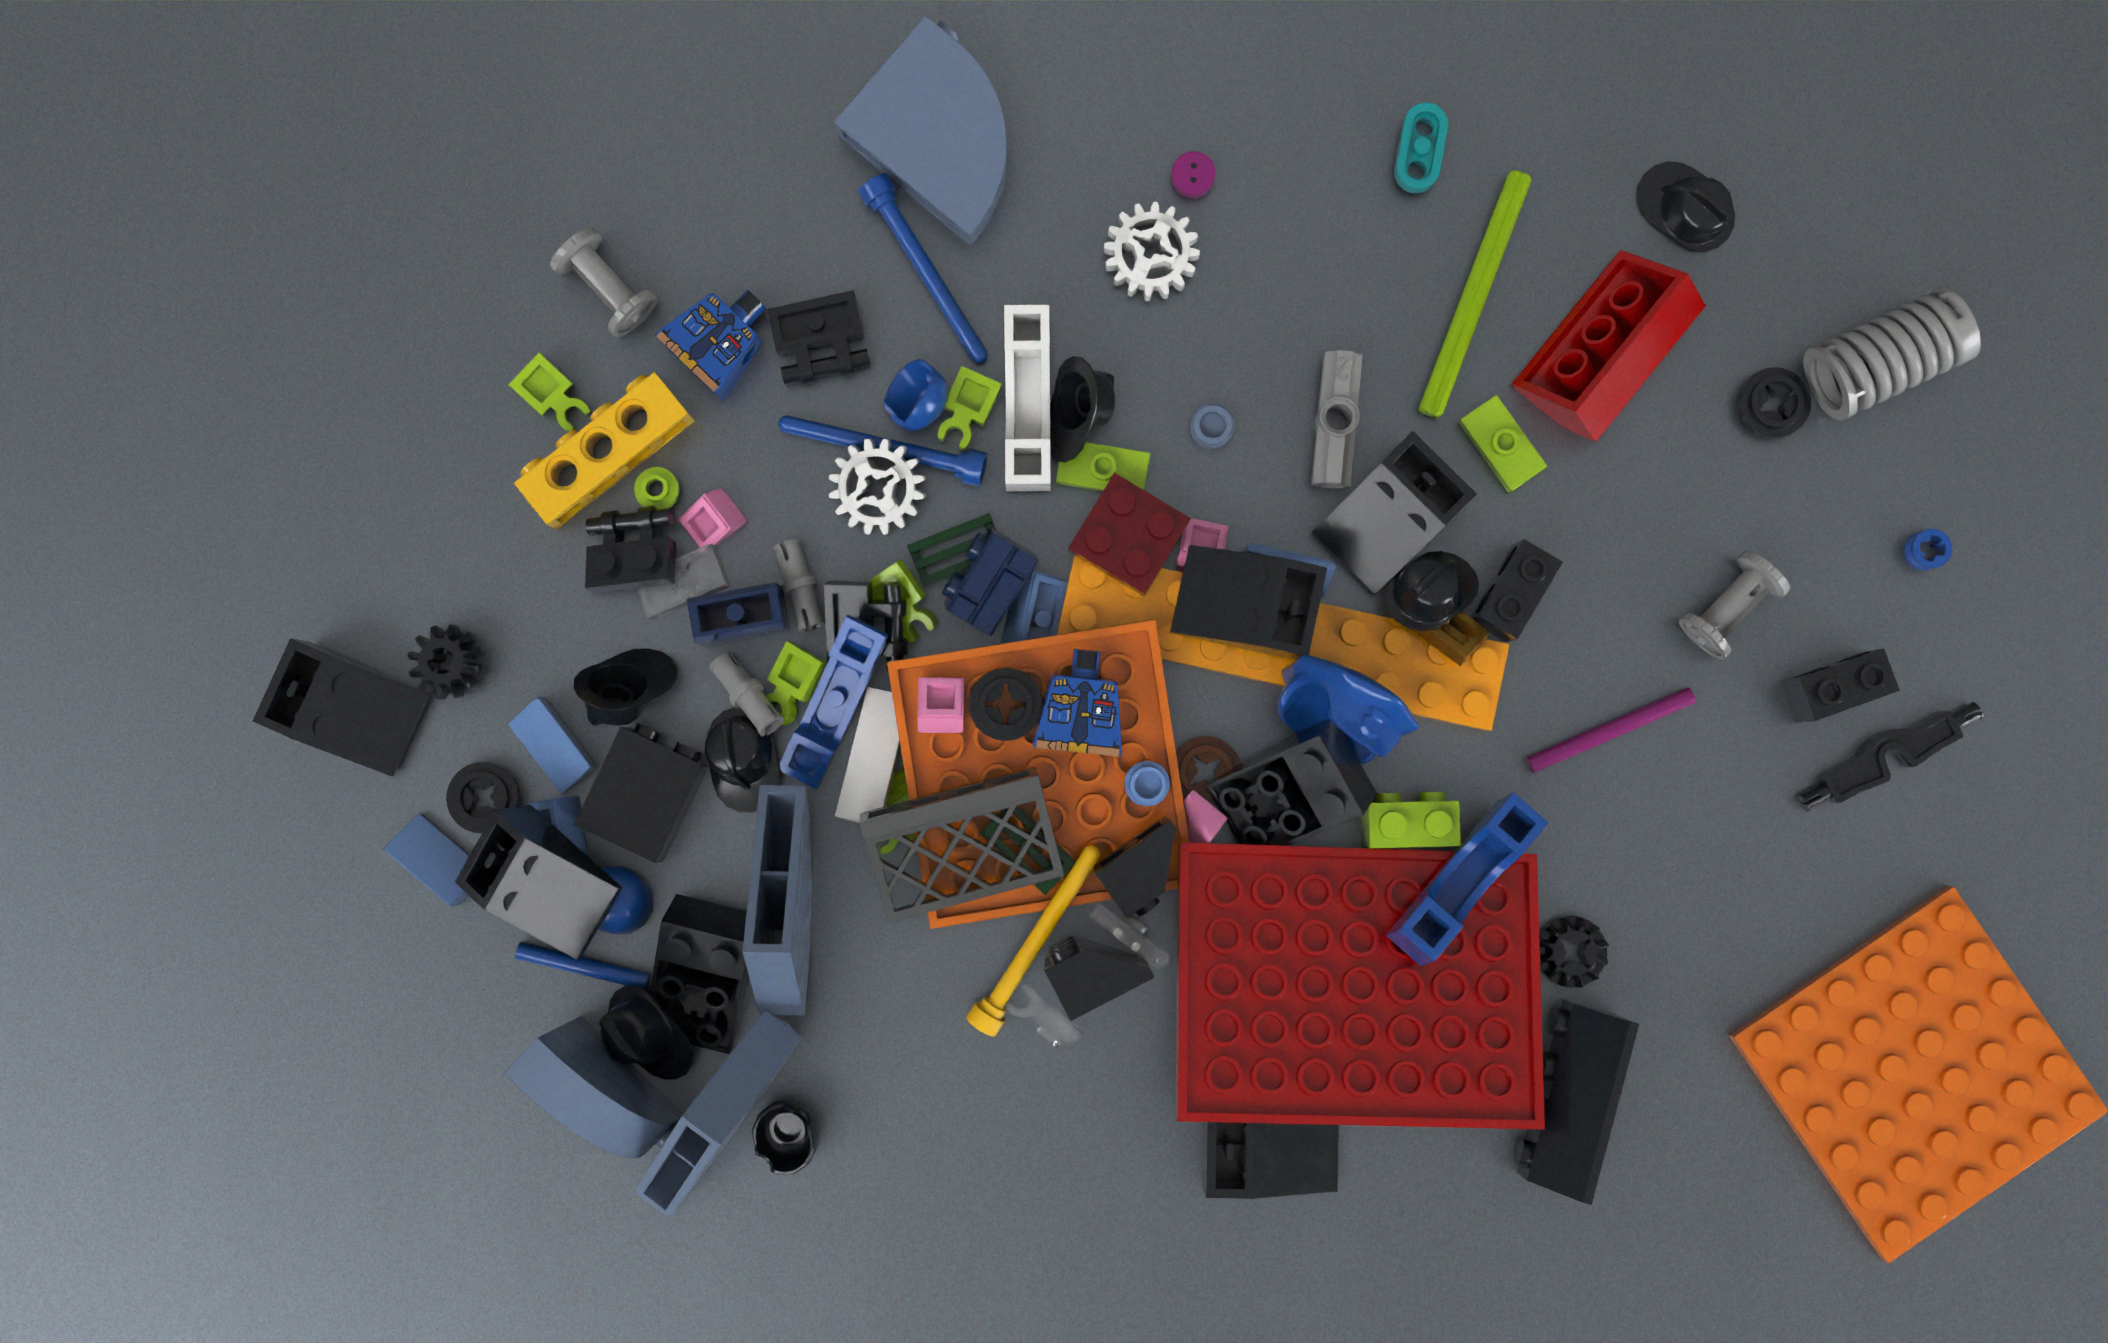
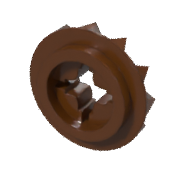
M1201 736L1187 741L1177 750L1176 756L1183 799L1194 790L1211 805L1217 806L1206 787L1207 783H1209L1207 780H1202L1199 783L1195 782L1193 785L1190 784V781L1194 779V775L1198 772L1195 766L1196 762L1192 757L1195 756L1205 764L1212 761L1215 762L1220 758L1221 762L1216 765L1217 768L1213 772L1214 777L1217 778L1241 764L1237 753L1228 743L1219 738Z

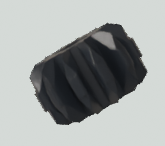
M450 624L445 632L440 626H432L430 628V639L418 635L415 641L422 650L420 653L412 651L407 654L408 659L418 661L419 666L412 668L408 672L412 678H422L418 689L425 693L433 690L435 698L445 700L449 692L454 698H463L465 693L464 685L476 689L479 683L472 676L473 673H485L487 670L485 665L476 663L475 660L486 653L484 647H472L476 635L469 631L461 635L460 627ZM446 654L454 656V661L448 664V670L441 668V663L447 660Z

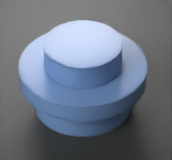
M1149 760L1140 761L1132 765L1124 779V788L1128 797L1141 806H1153L1160 803L1166 797L1170 787V780L1166 770L1160 764Z

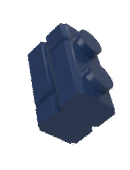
M989 528L985 536L980 533L975 536L965 554L971 560L962 574L955 571L951 575L942 594L947 597L944 602L947 611L992 636L1039 560L1036 554L1012 541L995 529Z
M776 582L687 598L694 643L701 646L765 635V632L776 633L790 630L785 598L781 585Z

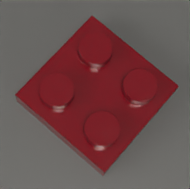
M1114 473L1068 547V552L1140 595L1145 596L1191 518Z

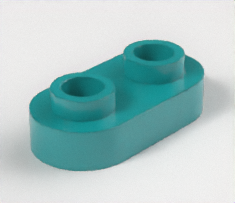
M1424 102L1413 106L1402 123L1394 166V177L1397 184L1403 190L1410 193H1422L1430 189L1441 171L1448 131V118L1443 109L1436 104ZM1416 125H1427L1430 129V134H1419L1416 130ZM1409 167H1419L1423 172V176L1420 178L1411 176Z

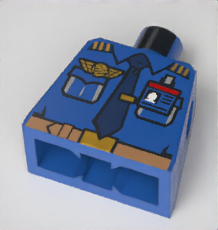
M746 290L730 308L716 294L711 293L661 328L655 336L723 401L763 344L759 336L749 326L766 310V307L749 290Z
M1074 649L1071 675L1051 673L1042 703L1040 718L1033 735L1032 744L1034 748L1121 757L1118 683L1113 679L1098 678L1100 651Z

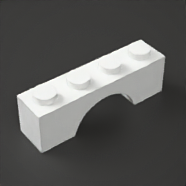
M1004 305L1006 491H1051L1049 305Z

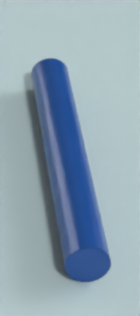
M524 942L518 944L515 959L624 986H638L644 990H647L651 979V973L586 957L575 959L564 952Z

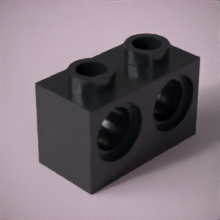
M1525 539L1513 544L1470 617L1490 631V634L1506 643L1518 639L1563 561Z
M1884 648L1863 651L1781 681L1796 723L1817 721L1900 691Z

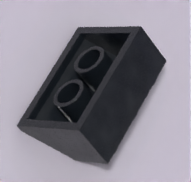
M1073 936L1067 937L1049 947L1050 955L1045 958L1044 971L1070 1021L1155 978L1144 957L1086 938L1075 942Z

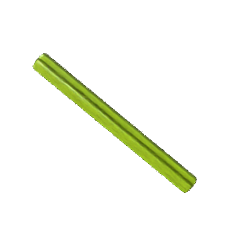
M1512 170L1506 177L1419 406V411L1429 417L1439 418L1444 413L1532 179L1527 173Z

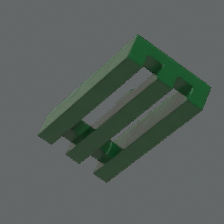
M990 513L907 545L924 588L950 578L955 571L963 573L971 559L929 575L926 567L966 552L974 538L924 558L921 557L920 552L982 527H985L987 532L989 528L995 529Z
M1016 806L1012 814L1031 831L1035 822ZM1002 809L997 814L1002 817L1006 809ZM991 820L979 833L988 841L998 823ZM1006 827L1002 829L1019 847L1023 845L1024 837ZM1040 828L1036 837L1046 842L1044 832ZM999 838L996 839L993 847L1014 861L1017 855ZM1056 843L1065 875L1076 861ZM1032 845L1029 846L1026 853L1043 869L1052 867V864ZM1022 860L1020 861L1019 864H1020L1021 866H1023V867L1027 868L1028 870L1034 872V871H1033L1027 864H1025ZM1062 877L1033 885L1044 895H1047Z

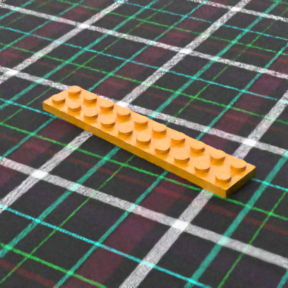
M1074 555L1057 634L1155 619L1162 660L1284 687L1282 670L1295 662V660L1170 633L1182 572L1161 568L1146 595L1142 596ZM1320 603L1309 655L1345 665L1367 675L1399 696L1413 715L1484 731H1492L1510 644L1486 639L1482 645H1478L1476 651L1471 656L1469 655L1460 667L1411 629L1396 622L1393 618Z

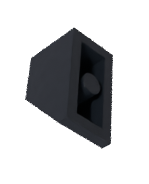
M1166 815L1098 862L1093 868L1096 876L1126 918L1134 913L1138 917L1148 913L1160 902L1158 896L1165 891L1176 829Z

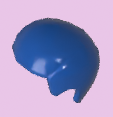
M922 359L909 362L897 373L890 384L884 398L883 407L891 414L890 419L898 426L908 431L921 430L931 425L943 413L948 399L946 380L940 372Z
M604 866L601 869L616 881L622 889L598 930L612 935L631 934L645 925L653 911L652 889L633 870L624 866Z

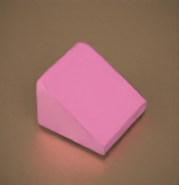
M722 488L704 493L678 519L704 554L709 553L747 522L744 515Z
M1191 518L1182 533L1176 570L1183 572L1189 545L1225 550L1229 526Z
M918 677V731L922 733H962L964 678Z
M1192 790L1183 799L1190 843H1209L1225 823L1227 817L1196 791Z

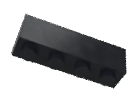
M1564 999L1562 1000L1561 1008H1555L1549 1024V1033L1553 1035L1549 1052H1543L1545 1130L1528 1129L1526 1139H1520L1515 1151L1514 1163L1518 1166L1517 1173L1525 1180L1592 1205L1639 1027L1638 1023L1614 1013Z

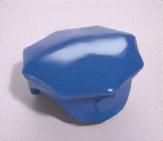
M1301 655L1295 662L1282 670L1285 685L1280 692L1277 704L1280 719L1297 733L1330 718L1332 723L1343 731L1361 764L1371 761L1376 756L1385 757L1399 743L1402 736L1408 735L1420 727L1411 710L1399 696L1367 675L1350 667L1316 656Z

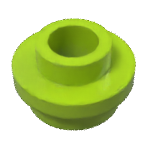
M651 467L644 470L637 477L634 485L637 501L643 507L655 506L657 510L672 507L677 501L680 491L677 478L669 470L662 467ZM655 481H661L663 483L662 493L658 496H651L649 493L650 484Z

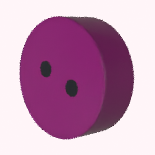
M1190 151L1180 155L1172 167L1171 182L1173 188L1178 194L1189 199H1196L1206 195L1211 190L1215 180V166L1212 160L1201 152Z

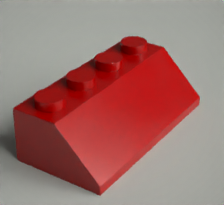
M1620 250L1513 381L1512 386L1561 427L1596 442L1706 305L1688 273Z

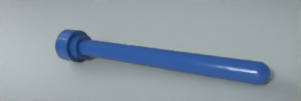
M882 173L868 180L857 191L867 208H873L875 213H881L972 361L983 363L988 356L987 350L895 204L897 197L894 193L897 189L887 173Z
M788 415L781 417L778 422L779 429L784 433L844 447L855 445L861 451H864L865 439L872 438L876 448H880L882 440L885 439ZM890 439V450L894 452L901 445L907 447L906 454L903 457L906 461L918 458L920 461L918 464L952 471L955 477L962 478V483L977 487L981 486L987 464V452L970 448L968 452L960 451L959 455Z

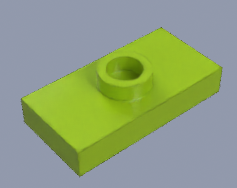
M1497 395L1458 421L1463 431L1508 494L1548 467Z
M1086 442L1082 451L1075 459L1066 463L1059 462L1056 484L1103 492L1113 474L1116 473L1144 490L1150 453Z

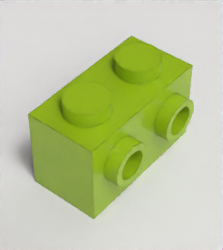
M1419 792V801H1401V793H1377L1374 802L1370 804L1364 815L1361 816L1362 847L1461 846L1459 801L1446 800V792Z

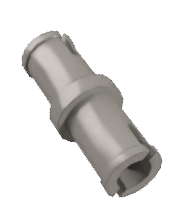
M800 540L784 541V547L780 543L773 546L772 549L776 554L784 584L781 586L784 596H789L797 621L798 631L814 630V625H817L818 628L824 626L825 619L823 618L814 590L817 586L815 576L809 574Z
M732 651L722 653L712 661L709 669L730 693L729 701L736 709L743 710L761 736L773 733L782 725L784 718L763 694L764 686L757 678L749 676Z

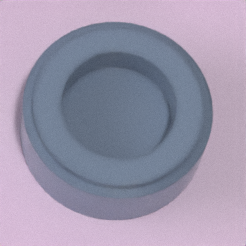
M1209 403L1199 407L1190 421V434L1193 440L1205 449H1218L1224 446L1232 437L1235 428L1231 412L1226 407L1216 403Z

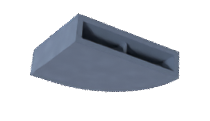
M925 15L838 116L834 124L840 138L882 173H887L894 183L972 246L995 213L1006 180L1007 136L1004 115L999 98L990 79L976 59L958 42L959 37L956 32L946 23L939 21L936 24Z
M760 785L742 953L759 1015H762L766 1010L771 1015L805 1016L812 909V852L806 786Z
M766 1010L681 1116L634 1192L669 1219L672 1218L723 1150L801 1041L802 1037L794 1032L786 1021L775 1018Z
M582 1016L536 1038L504 1072L520 1090L567 1128L594 1145L626 1158H640L654 1146L661 1150L673 1131L674 1124L683 1115L632 1064L622 1063L614 1059L607 1052L602 1042L601 1034Z

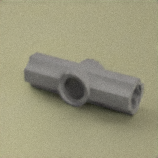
M1336 350L1323 353L1318 413L1314 421L1316 436L1311 485L1321 488L1338 489L1350 488L1355 433L1360 419L1358 400L1363 356L1353 351ZM1330 410L1341 411L1347 418V428L1336 430L1330 427L1326 421V413Z

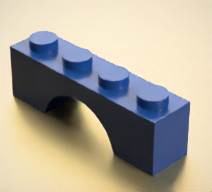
M1514 792L1499 799L1386 936L1420 966L1435 962L1464 927L1467 915L1484 892L1511 864L1524 854L1549 822Z

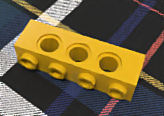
M655 372L650 376L643 374L634 379L626 387V395L614 404L607 402L600 406L590 416L592 421L579 432L575 429L563 435L556 442L555 446L557 449L545 459L538 457L532 460L521 470L520 474L522 477L515 481L514 484L546 525L556 530L560 529L695 422L693 417ZM636 411H646L647 422L645 426L637 431L629 430L628 420L630 416ZM610 438L612 441L611 452L604 458H595L593 453L595 444L600 439ZM574 465L577 469L575 481L569 486H561L559 483L561 470L567 466Z

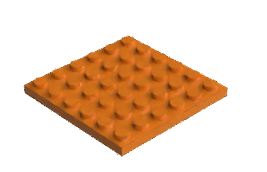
M1155 619L887 661L909 800L1036 767L1055 842L1075 861H1077L1084 848L1093 845L1100 851V858L1098 860L1100 862L1166 815L1176 829L1165 891L1178 889V844L1180 842L1190 843ZM1074 649L1100 651L1098 678L1113 679L1118 683L1121 757L1034 748L1032 740L1036 725L1028 734L1021 738L1010 741L996 740L978 729L969 709L970 695L975 683L987 672L1004 667L1017 669L1032 678L1040 690L1043 703L1051 673L1071 675ZM918 677L964 678L962 733H922L918 731ZM1004 684L1001 698L993 700V702H985V705L999 708L1001 716H1003V723H1007V716H1010V710L1018 708V706H1026V702L1011 699L1008 684ZM1149 760L1160 764L1169 776L1170 787L1166 797L1160 803L1153 806L1136 804L1128 797L1124 788V779L1127 771L1132 765L1140 761ZM1035 801L1017 805L1036 823L1039 813ZM1011 814L1008 821L1012 822L1013 824L1021 827L1022 829L1030 833V831L1013 814ZM985 815L972 817L964 832L986 844L987 840L979 832L992 819ZM963 820L950 823V825L959 828ZM938 826L928 829L919 844L942 856L954 835ZM1003 830L1001 831L998 838L1017 854L1021 847ZM959 839L948 860L970 871L982 850ZM1032 842L1031 845L1051 863L1049 851ZM918 852L922 882L926 883L938 862ZM1025 853L1022 858L1025 864L1033 871L1043 869ZM987 854L976 875L989 883L1000 881L1009 865ZM943 866L931 887L946 895L955 893L959 890L965 877ZM1092 869L1069 906L1112 900L1113 898ZM1015 870L1014 873H1013V875H1012L1011 877H1015V876H1019V875H1023V874H1022L1021 872ZM1070 870L1047 895H1044L1032 884L928 912L930 929L1044 911ZM971 881L967 889L978 887L979 885ZM928 893L925 896V900L935 898Z
M1945 886L1729 1034L1741 1055L1881 1260L1888 1264L2108 1113L2107 1107L1954 886Z

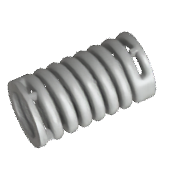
M1939 287L1931 291L1929 295H1922L1914 299L1912 303L1907 302L1897 307L1896 310H1890L1882 314L1881 317H1875L1867 321L1866 324H1860L1851 329V331H1845L1836 336V338L1826 340L1819 347L1813 346L1806 350L1803 359L1805 377L1820 407L1833 419L1843 421L1854 416L1858 409L1866 410L1871 408L1875 402L1881 403L1889 399L1890 395L1896 396L1904 392L1906 388L1911 389L1919 385L1921 381L1926 382L1934 378L1936 374H1943L1949 371L1952 366H1960L1976 358L1981 346L1980 331L1976 319L1964 299L1948 287ZM1946 304L1949 305L1955 311L1958 318L1954 316V314L1946 306ZM1833 374H1834L1835 380H1836V382H1837V385H1838V387H1839L1840 390H1841V394L1839 393V391H1838V389H1837V387H1836V384H1835V381H1834V378H1833Z

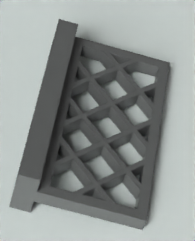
M1036 767L860 813L859 824L863 839L866 841L888 923L1064 876ZM1035 801L1039 817L1030 833L1008 821L1017 805ZM1006 809L1002 817L994 813L995 811ZM985 815L998 823L986 844L964 832L972 817ZM963 820L959 828L950 825V823ZM939 826L954 835L942 856L919 844L928 829ZM1041 826L1043 828L1046 842L1036 837ZM1004 827L1026 838L1014 861L992 848ZM918 832L914 840L905 836L908 834ZM895 838L910 847L898 868L881 859L877 846L878 842ZM959 839L982 850L970 871L948 860ZM1033 842L1049 851L1052 867L1032 872L1019 863ZM915 850L938 862L926 883L903 871ZM987 854L1009 865L1000 881L989 883L976 875ZM943 866L965 877L959 890L955 893L946 895L931 887ZM884 869L894 874L889 883L887 882ZM1015 870L1025 874L1011 877ZM899 878L921 889L913 904L894 908L890 892ZM971 881L979 885L978 887L967 889ZM927 893L935 897L923 901Z

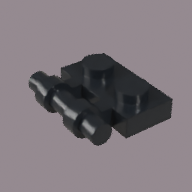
M854 290L767 309L777 354L783 355L795 352L797 364L781 367L784 384L801 381L802 385L816 382V377L839 372L841 376L855 374L854 369L871 366L867 349L850 352L847 340L864 337ZM834 344L835 356L811 361L809 349Z
M655 506L638 508V511L634 513L620 514L619 511L614 510L603 512L600 517L588 518L585 524L588 535L603 534V544L587 546L585 589L596 594L675 584L676 542L669 536L660 537V527L674 525L675 516L671 508L657 510ZM640 530V540L623 542L624 532Z
M828 581L824 584L827 662L830 658L828 656L847 615L874 627L873 617H885V633L888 634V638L881 656H886L887 672V661L904 659V655L908 654V639L903 638L902 616L907 615V602L905 599H902V586L900 582H886L883 584V600L873 599L872 582Z

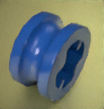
M1927 529L1914 533L1907 539L1904 545V555L1906 561L1912 567L1918 570H1930L1943 566L1949 561L1952 555V543L1944 532L1938 529ZM1931 540L1933 544L1930 547H1936V555L1924 559L1923 556L1926 552L1920 553V544Z

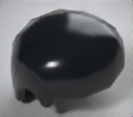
M793 1100L773 1102L758 1114L752 1128L755 1155L762 1157L770 1165V1171L777 1175L796 1174L811 1162L820 1145V1127L817 1119L805 1106Z

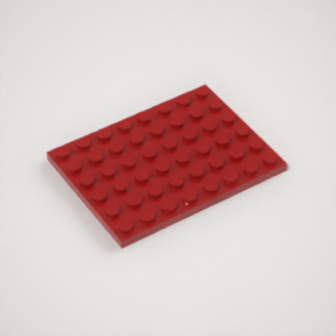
M1180 842L1178 844L1176 1121L1545 1130L1537 854L1524 853L1511 864L1476 902L1464 921V927L1436 961L1420 966L1390 940L1386 934L1455 851Z

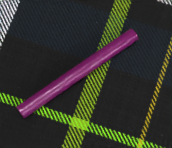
M1689 687L1526 757L1525 760L1528 768L1532 773H1536L1693 705L1696 703L1695 696Z

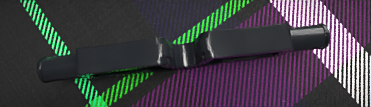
M1972 702L1953 714L1950 711H1939L1907 729H1888L1872 735L1861 744L1854 757L1818 776L1819 785L1797 795L1798 801L1804 802L1800 804L1801 807L1808 812L1827 800L1831 803H1842L1860 792L1887 783L1891 778V773L1885 759V754L1889 749L1893 750L1905 767L1919 766L1941 749L1962 739V728L1984 718L1983 712H1976L1981 708L1978 704Z

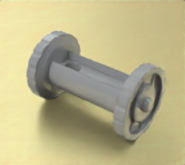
M593 227L585 228L575 233L560 246L552 257L550 266L560 276L575 270L614 313V316L609 321L608 330L615 337L624 336L648 318L657 306L656 304L659 299L650 289L635 295L595 252L602 240L601 235Z
M1744 551L1737 558V564L1743 573L1701 617L1687 612L1679 619V625L1685 634L1702 650L1717 659L1725 660L1731 654L1732 650L1726 638L1767 594L1776 598H1783L1791 589L1787 579L1776 567L1762 556L1751 551Z

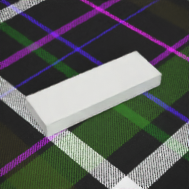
M867 687L835 813L837 819L859 823L860 813L886 807L901 747L892 692Z

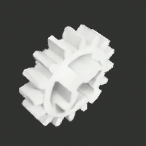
M1153 202L1150 212H1144L1142 206L1138 203L1135 204L1134 216L1132 218L1124 212L1119 214L1118 220L1121 228L1116 226L1109 227L1108 236L1115 242L1104 243L1103 253L1114 257L1106 261L1105 268L1106 271H1118L1114 277V284L1116 286L1123 284L1125 281L1129 284L1128 296L1132 297L1140 289L1144 290L1145 301H1150L1153 291H1159L1161 297L1167 299L1169 286L1172 285L1175 289L1181 291L1185 285L1181 276L1193 277L1196 268L1188 261L1192 262L1199 259L1200 250L1190 248V246L1197 242L1198 234L1197 232H1185L1190 220L1188 217H1184L1177 222L1174 219L1175 207L1171 206L1163 214L1159 212L1158 202ZM1144 225H1154V227L1143 231L1136 229ZM1170 233L1177 239L1181 255L1178 254L1177 249L1171 247L1169 241ZM1151 245H1156L1159 247L1158 254L1155 253L1151 259L1144 256L1145 250H1148ZM1122 249L1125 250L1126 254L1132 256L1134 262L1132 271L1123 259ZM1159 272L1167 274L1161 278L1148 279L1150 275Z
M872 438L865 439L864 451L862 452L857 446L850 445L848 451L852 458L848 460L838 457L835 462L842 468L841 473L829 475V480L838 483V489L830 492L829 498H840L842 501V505L835 511L836 514L840 515L849 512L852 516L849 519L848 526L852 528L861 521L864 523V532L868 535L873 532L875 525L880 526L883 535L889 534L891 531L890 522L892 521L900 528L905 527L907 523L903 515L907 513L916 516L919 510L912 503L914 500L924 499L926 493L916 489V484L926 480L925 475H914L912 470L920 462L918 458L906 461L903 457L906 454L907 447L901 445L894 452L890 450V439L886 438L882 440L880 448L875 447ZM869 457H884L893 461L896 465L889 469L877 467ZM855 468L854 471L858 475L856 491L850 494L849 479ZM891 475L894 476L883 488L884 498L879 493L870 494L862 498V494L867 492L868 488L873 484L870 479L871 476L876 480L887 478ZM905 479L906 495L900 505V501L896 496L898 483ZM865 504L878 506L885 516H873L859 508Z

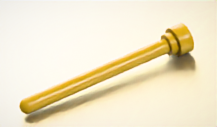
M1090 845L1084 848L990 996H984L981 1001H975L969 1010L966 1019L979 1031L995 1037L1005 1023L1004 1014L1007 1011L1004 1007L1098 862L1100 851L1096 846Z

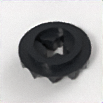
M1779 367L1766 368L1755 373L1742 385L1743 390L1737 404L1741 406L1742 421L1748 423L1754 429V434H1762L1772 439L1784 437L1799 430L1806 422L1811 410V396L1805 382L1794 372ZM1769 392L1771 397L1788 395L1789 398L1783 400V404L1778 407L1779 415L1775 410L1761 411L1760 408L1764 407L1763 404L1768 401L1766 393Z
M1004 667L987 672L975 683L970 695L969 709L975 725L981 732L996 740L1010 741L1023 737L1035 727L1042 711V697L1038 686L1026 673ZM1004 684H1008L1011 699L1026 702V706H1018V708L1010 710V716H1007V723H1003V716H1001L999 708L985 705V702H993V700L1001 698Z
M477 762L467 765L455 774L448 786L446 801L449 813L453 820L463 829L481 834L495 810L518 807L520 805L518 801V785L514 782L508 770L496 764ZM496 784L492 789L493 792L490 798L497 809L486 805L472 812L476 807L475 803L478 801V797L474 793L475 790L470 786L486 790Z
M1578 916L1560 917L1550 922L1539 935L1540 969L1549 980L1560 986L1583 988L1584 985L1599 979V974L1604 966L1608 964L1607 947L1609 944L1601 933L1600 928L1585 918ZM1561 938L1574 945L1584 942L1579 952L1583 957L1582 960L1586 963L1585 965L1574 960H1569L1566 963L1563 962L1567 951L1560 940Z

